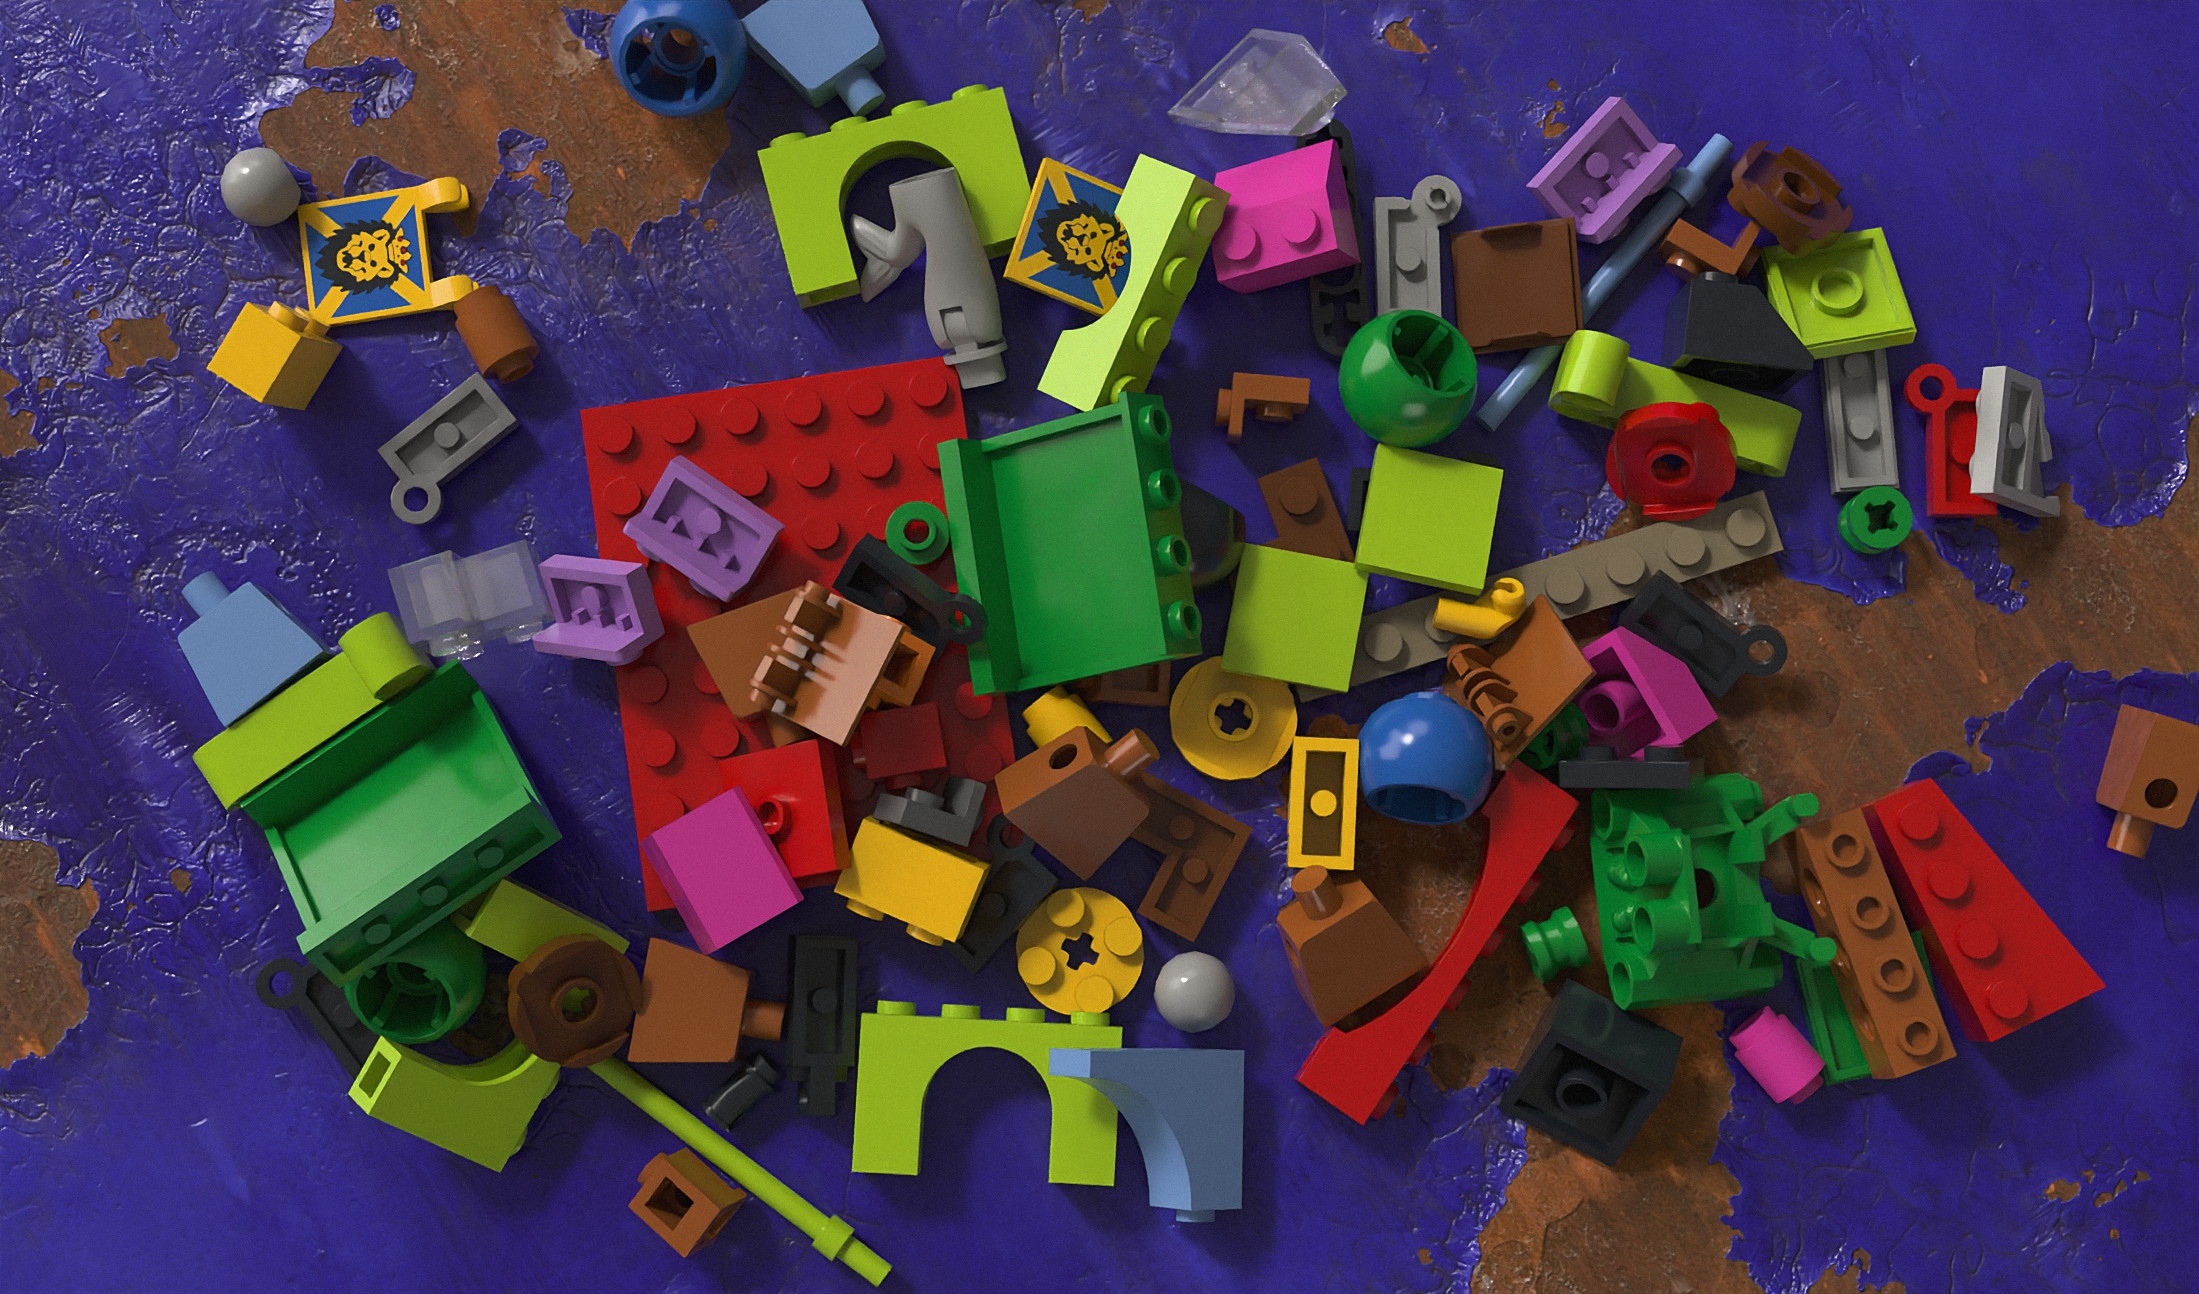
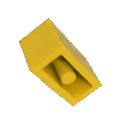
M276 300L271 307L247 302L207 369L260 403L305 410L343 346L326 336L327 331L331 327L328 323L297 306L294 310Z
M1294 736L1289 781L1286 869H1304L1312 865H1321L1327 871L1347 872L1354 870L1359 739Z
M874 814L864 818L849 853L851 868L842 870L834 892L848 897L846 907L862 916L881 921L886 913L909 923L906 932L921 941L936 946H942L944 939L955 943L965 931L992 863L926 835L873 818Z

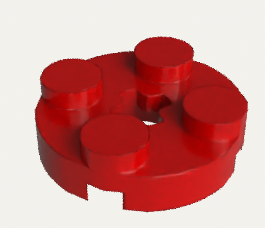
M1679 402L1655 403L1639 409L1627 410L1619 417L1616 430L1608 445L1606 476L1615 495L1624 503L1627 496L1632 502L1643 506L1644 515L1663 521L1690 520L1703 516L1714 509L1716 499L1724 495L1726 490L1727 493L1731 490L1736 477L1737 447L1732 434L1720 422V415L1713 406L1701 402L1690 405ZM1665 454H1674L1684 458L1678 470H1669L1666 462H1655V459Z

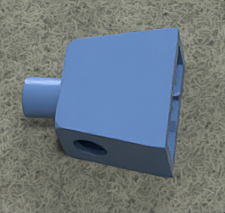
M769 0L741 20L746 31L747 43L812 107H821L839 94L855 117H863L876 109L884 101L885 93L869 72L885 61V51L881 38L862 0Z
M207 571L193 579L182 590V595L200 618L180 633L178 642L218 719L226 728L231 727L337 656L332 648L270 592L252 582L245 583L233 593H230L214 571Z

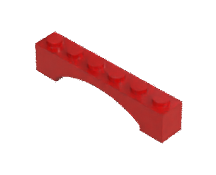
M1517 758L1509 765L1506 764L1490 787L1482 804L1472 814L1483 822L1479 866L1466 908L1443 950L1415 984L1384 1010L1345 1031H1340L1335 1026L1328 1027L1294 1079L1362 1126L1369 1116L1379 1121L1399 1093L1400 1088L1392 1083L1406 1062L1415 1067L1432 1045L1436 1034L1428 1030L1434 1019L1442 1008L1452 1013L1470 988L1472 981L1464 976L1478 954L1487 960L1504 938L1508 930L1505 925L1500 923L1514 901L1520 906H1524L1539 886L1544 875L1536 870L1537 866L1549 849L1559 853L1576 831L1580 822L1573 818L1572 814L1581 802Z

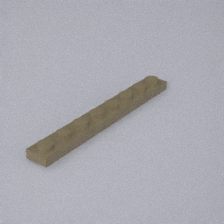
M1764 490L1717 504L1714 509L1705 515L1694 519L1663 521L1486 577L1484 589L1479 596L1445 590L1361 617L1348 689L1448 658L1449 649L1458 642L1465 641L1483 647L1493 644L1503 634L1504 631L1492 639H1478L1432 628L1439 597L1472 604L1492 589L1494 583L1499 579L1505 577L1514 578L1520 581L1526 589V608L1541 593L1545 595L1561 621H1565L1634 599L1659 569L1679 584L1777 554L1784 549ZM1293 684L1299 705L1337 693Z

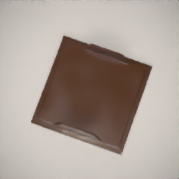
M1574 216L1450 233L1457 328L1470 345L1474 356L1563 345L1568 342L1576 331L1585 330L1576 221Z

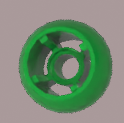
M1400 309L1379 315L1359 329L1343 353L1338 376L1339 391L1344 407L1354 423L1374 440L1382 444L1406 449H1416L1440 442L1459 428L1474 405L1479 383L1477 362L1470 345L1463 335L1445 319L1430 312L1412 309Z
M449 914L344 985L345 996L357 1018L374 1033L398 1043L422 1044L434 1042L447 1037L467 1023L481 1003L488 978L487 958L482 943L468 937L452 924Z

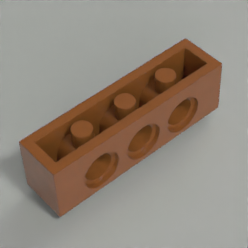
M1861 808L1853 809L1781 836L1780 838L1818 937H1829L1836 943V956L1828 961L1873 1079L1899 1078L1956 1057L1957 1054Z

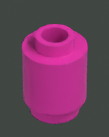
M1769 1006L1761 1008L1747 1018L1729 1037V1040L1738 1049L1734 1056L1775 1103L1783 1102L1789 1098L1794 1105H1797L1811 1096L1824 1082L1819 1072L1824 1067L1825 1060L1784 1014L1777 1016Z

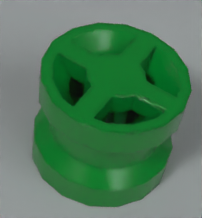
M1874 486L1863 490L1843 505L1838 515L1837 529L1841 540L1849 549L1862 555H1875L1898 545L1908 536L1913 523V512L1909 501L1901 492L1887 486ZM1884 513H1885L1884 517H1885V520H1886V526L1889 527V528H1887V529H1886L1885 527H1883V519H1882V516H1883Z
M1569 702L1516 758L1533 770H1544L1559 764V761L1568 758H1579V746L1588 745L1589 727L1583 712L1575 704ZM1552 734H1553L1554 742H1552V741H1551V738H1550V735H1552Z
M1567 906L1554 910L1550 919L1538 924L1530 920L1517 925L1519 938L1528 962L1541 984L1555 980L1558 971L1571 967L1580 970L1591 965L1585 939L1575 917Z

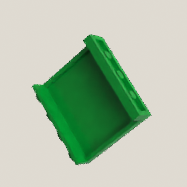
M1124 391L1118 393L1119 402L984 440L956 438L937 444L958 590L960 594H967L975 598L984 607L988 615L989 625L986 633L976 643L967 645L974 696H1012L1202 654L1200 641L1202 620L1199 609L1194 603L1189 571L1192 556L1189 544L1184 538L1179 506L1182 496L1181 485L1174 473L1169 442L1172 430L1171 421L1164 408L1162 396ZM962 613L964 627H971L970 619L966 614Z
M456 657L239 802L241 808L264 830L306 931L298 935L296 939L303 955L339 989L563 838L488 694Z

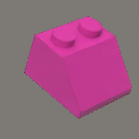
M1334 139L1216 173L1214 185L1232 194L1223 213L1221 225L1214 233L1210 242L1219 283L1245 295L1361 263L1338 144Z

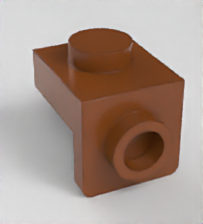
M1679 218L1664 237L1655 255L1667 261L1665 267L1672 274L1687 282L1691 278L1699 279V274L1703 272L1730 273L1743 281L1763 249L1754 243L1763 225L1751 219L1741 230L1730 248Z

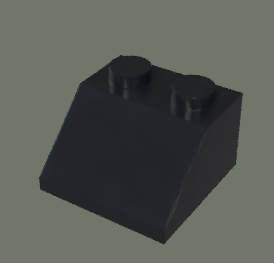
M1725 272L1700 273L1699 279L1691 278L1667 305L1660 367L1730 388L1785 394L1813 371L1814 357L1757 286L1738 284V277L1736 275Z
M1567 978L1540 1017L1499 1099L1497 1108L1612 1167L1669 1091L1683 1038L1630 1010L1624 1011L1615 1002Z

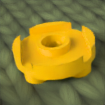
M1222 656L1211 657L1192 667L1183 676L1175 689L1169 710L1172 740L1185 761L1208 777L1222 781L1253 779L1275 766L1292 744L1298 721L1293 695L1288 688V684L1284 682L1220 671ZM1235 699L1242 701L1246 705L1243 715L1250 719L1251 723L1247 730L1236 728L1232 735H1229L1220 730L1222 720L1215 716V710L1218 705L1230 707Z
M1095 888L1062 889L1048 896L1020 928L1017 936L1018 971L1031 994L1039 1002L1062 1014L1071 1015V1011L1096 1013L1105 1011L1122 1001L1130 993L1142 970L1144 950L1141 929L1129 909L1121 901L1109 893ZM1082 932L1094 938L1091 948L1099 953L1098 959L1094 965L1083 962L1078 970L1071 969L1066 965L1069 960V954L1061 949L1062 944L1066 938L1077 940Z

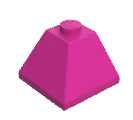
M1618 627L1581 649L1597 674L1570 702L1575 704L1586 718L1589 727L1588 745H1619V756H1644V746L1678 745L1718 719V716L1684 662L1624 627ZM1586 788L1588 793H1591L1595 788Z

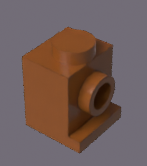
M686 1147L670 1155L661 1152L645 1166L637 1179L642 1188L628 1207L683 1258H687L714 1243L749 1195L740 1187L732 1189Z

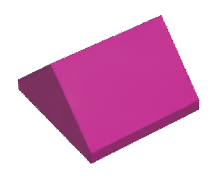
M740 785L657 830L640 843L704 955L718 950L804 900L802 893Z

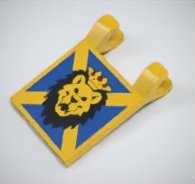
M1043 158L1003 278L1098 317H1103L1120 297L1126 285L1131 266L1130 239L1124 225L1114 213L1124 190L1051 158Z
M443 177L414 187L298 205L297 210L309 312L328 323L331 327L436 310H453L454 305L462 297L480 288V286L466 275L451 276L433 282L425 213H448L466 210L470 203L467 187L460 184L457 178Z

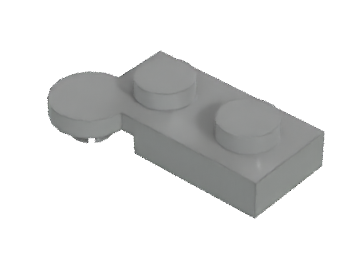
M1440 175L1424 178L1413 190L1411 200H1406L1404 197H1375L1373 202L1376 317L1400 309L1423 310L1441 317L1438 227L1454 220L1460 210L1462 201L1460 189L1449 178Z

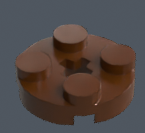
M1771 141L1755 142L1733 167L1732 180L1734 186L1727 195L1732 208L1744 217L1756 219L1766 229L1777 235L1780 245L1787 252L1799 258H1806L1814 249L1831 247L1850 226L1853 219L1851 205L1849 204L1844 212H1842L1841 205L1836 199L1837 195L1843 190L1838 181L1819 162L1796 148L1786 145L1781 153L1778 154L1773 151L1764 150Z
M591 933L565 935L548 941L531 953L526 961H522L514 966L507 981L510 991L508 1015L511 1027L518 1040L531 1053L542 1060L559 1063L562 1067L577 1069L591 1066L615 1053L629 1036L625 1029L631 1022L633 1011L639 1014L642 1003L641 982L632 962L620 951ZM575 987L580 991L588 989L589 995L581 1000V1012L573 1015L568 1009H561L562 1001L570 990Z

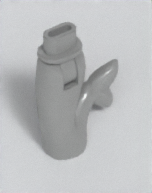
M956 168L941 169L891 184L889 186V193L896 221V227L892 232L856 214H852L850 218L853 240L858 249L867 257L860 278V292L863 301H871L892 284L902 270L914 263L926 247L925 313L935 343L942 350L952 349L943 356L945 365H955L961 389L993 384L1006 379L1007 376L1000 352L1008 348L1006 339L1002 334V319L997 288L988 257L962 191Z

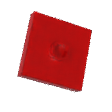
M817 738L719 760L723 793L740 785L793 879L851 868L834 749L831 740Z

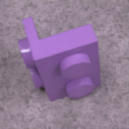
M1609 97L1526 187L1553 219L1575 217L1577 241L1600 244L1617 236L1628 224V214L1644 197L1656 193L1668 182L1671 177L1670 169L1681 159L1683 154L1675 144L1659 143L1622 97Z
M679 455L670 460L642 512L628 520L623 532L637 542V548L646 557L659 563H668L688 576L690 584L701 594L712 599L730 602L751 587L786 526L682 455Z
M555 554L538 565L556 623L532 638L537 652L562 655L567 660L579 658L601 660L610 666H619L633 662L641 657L644 647L665 634L655 602L653 586L647 576L644 564Z

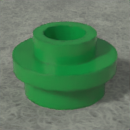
M913 501L901 505L891 514L886 524L885 537L887 545L892 551L912 566H923L936 561L945 552L950 539V529L946 517L937 507L927 502ZM913 522H923L930 529L928 538L920 544H913L905 537L907 527Z

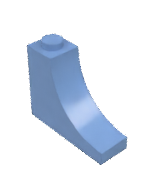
M1050 1048L1049 1075L1073 1078L1092 1086L1119 1109L1131 1126L1139 1143L1147 1170L1150 1206L1176 1209V1221L1214 1222L1215 1210L1242 1209L1243 1050L1207 1048Z

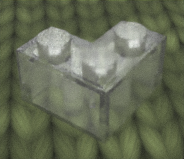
M524 539L467 558H462L453 551L448 550L388 569V575L409 644L431 654L433 657L445 656L447 663L455 657L459 661H463L484 652L482 643L506 636L507 643H518L530 640L543 632V624L555 621V617L538 568L541 560L537 547Z

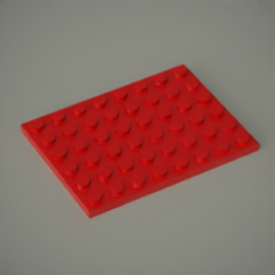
M943 356L580 410L600 559L644 564L647 576L653 586L655 602L665 630L664 635L643 648L641 657L633 662L615 666L648 912L676 909V906L640 843L657 830L723 794L719 760L776 748L765 717L744 724L735 719L690 638L686 626L803 585L805 586L808 580L830 590L832 594L848 600L831 586L855 545L867 533H870L888 547L885 537L886 524L891 514L898 507L913 501L927 502L937 507L944 514L948 522L937 444L956 438L968 439L959 375L954 364L945 365ZM679 455H682L786 526L751 587L730 602L712 599L701 594L690 584L688 576L668 563H659L646 557L637 548V542L623 532L628 520L642 512L670 460ZM913 522L907 527L905 537L913 544H920L928 538L930 529L923 522ZM950 536L948 546L940 558L930 564L914 567L953 595L959 593ZM956 611L955 618L957 622L964 626L962 612ZM952 641L934 664L931 661L929 662L922 684L911 703V706L931 702L938 704L949 771L923 775L924 786L915 789L941 797L949 776L970 779L985 784L986 791L983 797L985 805L984 816L979 828L971 835L968 846L938 841L988 862L992 859L994 853L988 846L987 829L992 819L1000 812H1003L994 776L1016 762L1006 695L974 696L967 645L957 644ZM901 707L878 708L877 711H883V710H889V709H895V708H901ZM858 722L854 731L861 730L860 722ZM811 731L812 734H813V738H812V739L825 738V737H823V736H821V735H819V734H817V733ZM850 740L846 748L832 741L850 853L863 819L874 814L880 794L885 793L904 798L907 790L886 792L884 781L873 783L868 779L867 769H855ZM1010 823L1004 828L1002 838L1007 846L1017 848L1023 842L1024 833L1014 823ZM842 870L797 878L794 881L799 890L835 885L839 880Z

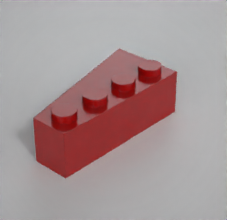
M1932 778L1909 782L1859 806L1888 880L1914 932L1920 931L1927 959L1968 1041L1991 1043L2107 987Z

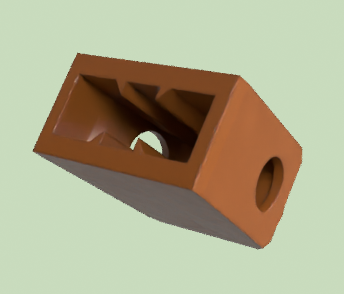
M804 585L686 626L690 638L735 719L744 724L765 717L776 748L808 741L813 738L811 730L748 699L753 686L748 684V681L754 677L765 655L775 660L777 659L778 654L770 651L766 646L770 642L781 648L783 647L787 637L775 631L778 624L790 630L792 629L793 624L784 620V617L795 597L793 595L795 590L803 591Z
M2122 704L2097 789L2096 802L2118 811L2106 847L2145 859L2157 823L2181 830L2187 821L2199 791V726Z
M1076 726L1005 768L994 778L1004 816L1085 881L1094 874L1148 816L1151 805L1140 773L1156 762L1160 755L1151 739L1139 728L1135 727L1110 747L1087 726Z
M1312 865L1302 869L1293 877L1291 888L1298 901L1281 911L1276 919V923L1298 992L1324 1029L1429 965L1423 953L1354 871L1344 872L1332 880L1325 867Z
M650 938L641 986L642 1003L639 1014L636 1013L628 1061H740L745 1036L781 1042L786 1023L787 1004L752 998L756 980V971L710 954L704 955L699 950L668 939Z

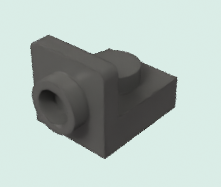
M949 776L941 797L912 787L907 788L904 798L881 793L873 818L937 840L967 847L971 835L979 828L984 816L985 805L983 797L986 785L970 779Z

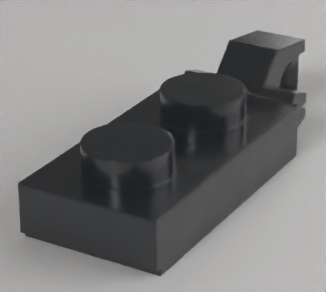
M789 935L784 1065H787V1081L797 1082V1114L833 1116L835 1111V1082H846L848 1066H854L857 936Z

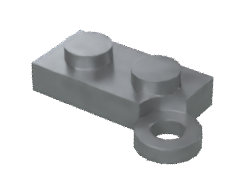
M478 371L377 450L400 479L394 486L391 494V507L395 515L407 524L421 526L434 521L441 513L444 505L443 493L439 486H444L521 425ZM414 489H423L428 494V504L421 511H411L406 505L407 496Z

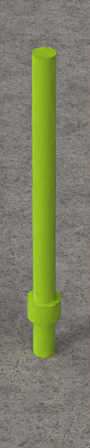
M613 1054L601 1062L587 1066L589 1070L814 1239L811 1246L830 1261H833L835 1257L839 1258L876 1287L880 1285L893 1267L852 1236L855 1231L853 1227L835 1214L831 1219Z

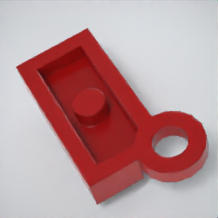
M1933 363L1921 365L1912 371L1905 380L1904 385L1905 399L1910 407L1920 414L1929 415L1926 417L1927 517L1992 518L1997 515V503L1970 493L1972 480L1969 473V464L1975 452L1978 424L1976 399L1981 389H1958L1956 379L1952 373L1942 365ZM1930 378L1939 383L1941 395L1938 400H1927L1922 396L1920 383L1923 379Z

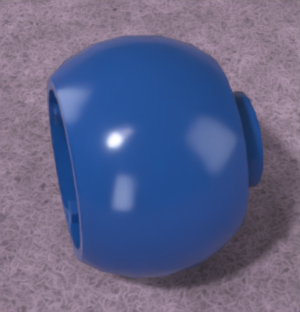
M628 0L619 10L612 25L609 54L611 67L619 84L628 96L643 109L672 119L695 118L708 114L723 105L738 88L746 70L748 44L741 18L727 0ZM647 27L649 33L655 32L652 41L647 43L643 41L642 29ZM674 29L685 30L695 37L698 45H682L673 38L670 31ZM714 55L716 67L710 70L705 60Z
M1433 692L1410 693L1404 696L1403 699L1394 700L1379 707L1371 714L1358 734V789L1370 808L1383 816L1412 824H1451L1468 818L1482 804L1490 790L1495 769L1494 747L1491 738L1485 731L1479 717L1472 711L1458 705L1457 701L1451 697Z

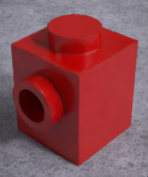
M936 702L865 713L859 721L861 730L854 731L850 738L855 769H867L868 779L873 783L884 781L886 792L907 790L908 787L924 786L923 775L949 771L940 710Z

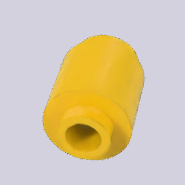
M1058 685L1048 691L1021 715L1030 726L1026 733L1038 748H1041L1076 726H1087L1109 746L1114 742L1077 693L1070 695L1063 685Z

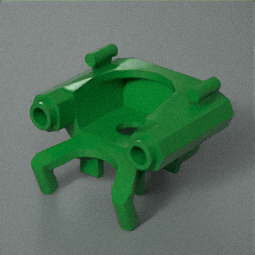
M1740 773L1705 775L1704 783L1691 789L1595 788L1590 800L1592 865L1603 960L1609 975V985L1614 1002L1620 1008L1626 1011L1764 996L1774 985H1778L1783 977V963L1778 950L1808 962L1830 961L1836 956V943L1831 938H1816L1815 933L1777 918L1772 912L1771 902L1766 903L1760 886V866L1762 861H1766L1765 851L1768 845L1802 822V818L1814 816L1818 812L1819 801L1814 794L1804 793L1789 796L1762 813L1763 796L1759 785L1753 780L1749 781L1747 777ZM1694 869H1700L1708 873L1715 887L1712 901L1701 909L1698 907Z

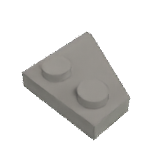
M2008 366L1983 367L1982 386L1976 399L1978 424L1975 452L1969 464V473L1972 480L1970 493L2034 517H2059V496L2044 497L2039 462H2047L2053 459L2050 437L2044 422L2045 405L2041 380Z

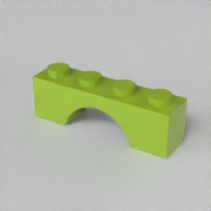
M1140 153L1114 212L1124 225L1131 245V266L1126 285L1113 307L1099 320L1080 329L1062 331L1038 385V390L1084 412L1118 403V393L1124 391L1145 393L1160 355L1170 340L1172 328L1187 294L1195 284L1198 269L1214 233L1221 225L1223 213L1232 194L1194 174Z

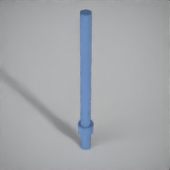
M1716 133L1686 168H1677L1668 182L1662 187L1663 196L1581 290L1584 325L1683 210L1691 211L1708 191L1705 184L1735 150L1733 144L1727 138ZM1565 344L1532 348L1475 414L1474 418L1488 431L1494 432L1561 354Z

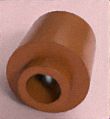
M487 285L478 288L462 297L454 305L453 310L458 318L455 322V327L484 379L499 378L503 384L510 383L527 375L535 367L532 360L540 352V347L510 295H503L497 285Z

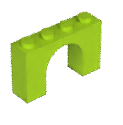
M984 84L968 86L954 92L952 100L930 106L923 100L907 102L891 110L892 116L867 122L866 117L862 116L846 118L831 125V132L808 138L805 133L800 132L785 134L773 139L769 143L770 148L757 151L795 296L801 309L861 293L844 226L845 206L848 196L858 179L875 165L890 159L913 157L930 161L943 169L955 167L988 260L1011 254L1031 195V189L1003 87L989 90L988 86Z
M508 875L450 914V922L468 937L519 962L526 961L531 953L548 941L571 934H594L622 954L625 953L630 944L629 941L607 925ZM576 987L570 990L562 1001L561 1009L566 1008L573 1015L581 1012V1000L589 995V990L580 991ZM380 1036L348 1094L369 1116L500 1173L508 1158L517 1153L523 1145L527 1135L528 1123L541 1100L549 1096L554 1090L560 1076L561 1065L537 1057L517 1037L502 1051L489 1059L470 1065H450L436 1061L384 1036Z
M878 1000L877 1013H862L852 1172L918 1175L921 1171L925 1100L933 1077L947 1060L960 1052L977 1047H997L1014 1052L1030 1062L1042 1076L1049 1090L1052 1103V1128L1048 1183L1114 1186L1118 1108L1101 1092L1086 1083L1065 1076L1049 1075L1050 1048L1122 1047L1123 1027L1109 1025L1110 1013L1071 1011V1023L1045 1022V1009L1007 1007L1006 1020L980 1018L981 1006L942 1004V1016L916 1015V1002Z

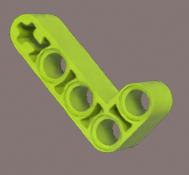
M1578 330L1565 344L1548 401V407L1551 410L1573 419L1615 431L1619 417L1627 410L1639 409L1661 402H1679L1689 405L1696 402L1706 403L1718 411L1720 422L1729 429L1737 447L1738 469L1769 477L1785 476L1802 413L1797 409L1773 400L1628 357L1631 346L1627 342L1605 333Z
M381 612L360 622L346 632L338 641L343 652L208 741L193 754L194 762L227 812L240 809L241 805L239 802L436 670L402 618L390 612Z

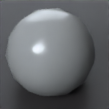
M255 147L240 151L225 165L220 181L221 196L226 208L247 225L268 227L282 223L297 210L301 199V190L290 170L273 149Z
M1192 951L1176 955L1162 967L1156 981L1154 998L1157 1010L1170 1025L1179 1030L1195 1033L1211 1029L1227 1018L1235 1001L1236 988L1233 975L1223 962L1214 956Z

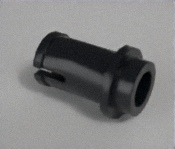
M760 1049L752 1056L744 1054L740 1058L742 1066L709 1097H705L701 1101V1105L709 1117L720 1128L727 1130V1132L733 1130L734 1125L768 1093L776 1096L780 1092L778 1084L785 1078V1075L774 1060Z

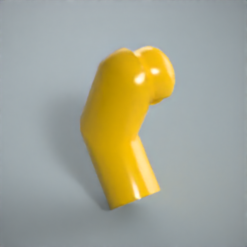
M1505 577L1496 581L1492 589L1472 604L1439 597L1432 628L1478 639H1492L1520 619L1526 608V589L1520 581Z

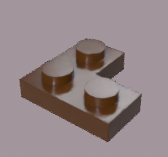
M1317 457L1257 479L1256 484L1277 536V539L1263 543L1260 546L1345 562H1355V556ZM1239 565L1226 581L1232 598L1234 597Z
M1143 771L1140 775L1151 809L1148 816L1129 837L1166 857L1137 914L1194 943L1253 828Z

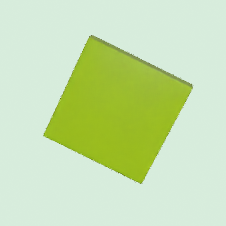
M1882 227L1844 233L1831 247L1814 249L1806 258H1799L1790 254L1780 244L1762 247L1763 249L1756 263L1768 301L1813 355L1814 360L1913 343L1917 330Z
M1379 443L1374 454L1353 569L1479 596L1484 589L1504 470Z
M1245 543V549L1239 564L1220 671L1347 694L1369 572L1353 569L1354 563Z

